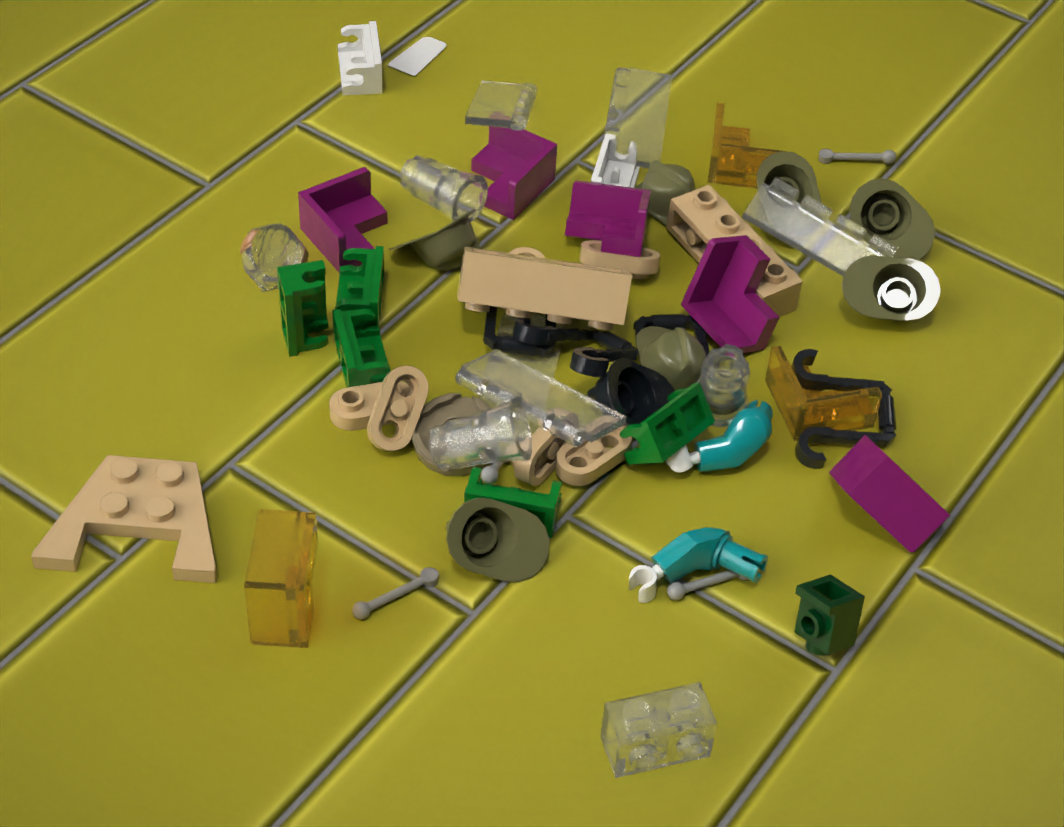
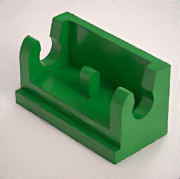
M376 246L375 249H347L343 253V259L349 261L359 260L363 264L360 266H340L335 310L341 309V312L358 309L373 310L376 317L374 320L360 321L356 326H379L384 285V246Z
M323 260L277 267L281 329L289 357L297 356V352L320 349L328 344V336L320 335L315 338L307 336L310 332H320L328 329L325 286L326 268Z
M341 309L332 310L334 343L346 388L383 382L391 370L381 340L379 326H356L360 321L374 320L376 318L374 311L370 309L341 312Z
M693 383L688 388L675 390L667 397L669 402L641 422V424H631L621 430L619 433L620 437H634L640 445V448L635 447L624 454L628 465L662 463L715 422L700 383Z
M473 466L464 492V502L475 498H488L525 509L536 515L546 527L548 537H553L561 503V481L553 480L549 494L533 492L516 487L510 488L483 483V480L480 479L482 468Z

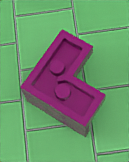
M494 117L489 122V143L472 158L471 171L495 181L482 193V206L514 220L555 180L557 144Z
M362 167L298 192L300 229L333 267L339 272L340 266L362 265L363 263L359 260L349 261L343 259L344 251L351 248L374 249L362 234L388 224L387 211L371 195V172L366 167Z
M574 181L565 235L602 240L601 252L641 257L651 190Z
M747 235L712 238L709 240L681 302V306L729 355L764 350L780 318L755 293L771 259Z
M866 435L829 472L845 492L909 552L916 551L950 516L946 510Z

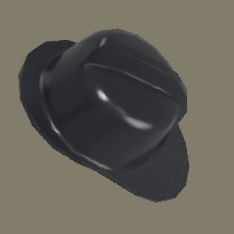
M622 357L614 360L606 376L600 377L595 387L588 390L587 398L595 402L603 420H612L628 426L631 424H641V422L669 402L667 397L674 392V388L658 372Z

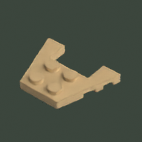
M107 455L33 550L31 556L34 568L76 572L88 534L179 541L172 566L174 580L216 583V566L197 462Z

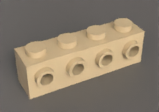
M710 185L671 199L666 228L698 263L710 239L747 235L771 259L755 293L779 317L796 310L803 281L794 270L784 263L775 253L774 249L757 235L750 224L744 221L730 207L725 198L721 197Z
M464 247L457 299L460 302H465V309L472 311L489 312L490 306L507 308L506 314L514 317L530 318L531 312L548 314L547 320L551 322L571 324L572 318L589 320V327L612 330L613 324L624 325L632 275L627 270Z

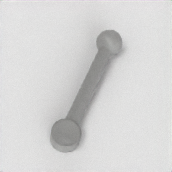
M822 149L819 151L818 160L824 164H829L833 160L883 161L885 164H892L896 160V154L893 150H886L883 153H833L830 149Z
M507 445L497 447V458L491 466H487L481 471L483 482L487 484L496 482L500 467L504 463L512 461L511 452Z
M424 568L419 578L367 603L364 601L356 602L352 608V613L357 619H366L372 610L421 586H436L439 580V573L435 568Z
M728 570L685 584L673 582L668 586L667 594L673 600H680L687 592L736 577L742 580L749 579Z

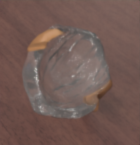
M282 223L252 228L240 247L245 272L262 292L278 288L277 267L308 262L309 253L306 247L291 229Z

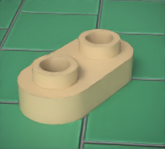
M598 240L585 241L581 244L579 260L583 264L627 270L633 279L640 280L648 279L650 274L658 272L660 253L655 250L643 247L641 257L601 252L602 241Z
M413 366L395 368L383 380L367 424L369 440L380 450L395 451L402 449L410 442L428 395L429 386L425 375ZM400 381H405L410 387V393L407 397H403L397 392V384ZM386 421L391 422L395 427V434L391 438L384 436L382 433V425Z
M400 381L397 384V392L399 395L407 397L410 393V387L408 384ZM383 382L343 388L335 392L329 401L332 423L336 427L348 431L366 429ZM386 421V422H384V424H383L382 426H384V425H390V424H392V423Z
M554 412L545 418L532 436L524 444L518 446L514 452L512 466L515 477L533 486L543 483L556 468V456L559 448L578 435L577 419L561 412Z
M602 420L559 448L556 456V473L558 477L567 484L583 486L592 483L626 459L624 454L631 449L632 437L622 438L619 433L627 426L612 420Z

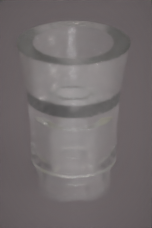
M416 155L413 159H408L400 172V185L404 190L410 192L413 197L437 209L451 221L475 209L476 211L468 216L471 223L478 217L485 205L488 185L483 176L464 172L432 158H425L420 155Z
M725 344L719 349H712L703 361L700 376L696 383L701 384L715 419L711 426H729L736 414L746 409L749 404L747 390L750 375L749 363L743 357V351L734 345Z
M515 398L491 409L449 420L445 425L434 426L429 431L431 455L440 470L453 467L461 469L502 461H528L532 455V437L528 419L521 403Z

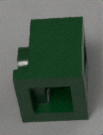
M831 574L797 585L795 594L800 596L801 600L794 632L806 640V649L815 655L827 656L854 646L865 596Z

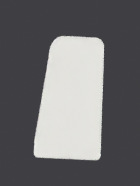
M432 37L421 38L393 59L388 66L416 76L447 44Z

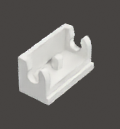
M369 21V24L347 25L341 29L342 36L355 35L358 37V40L353 43L344 42L338 44L342 94H382V60L376 21Z
M605 134L591 182L635 188L640 166H636L638 154L636 143L631 141L628 148L629 153L622 155L616 151V135Z

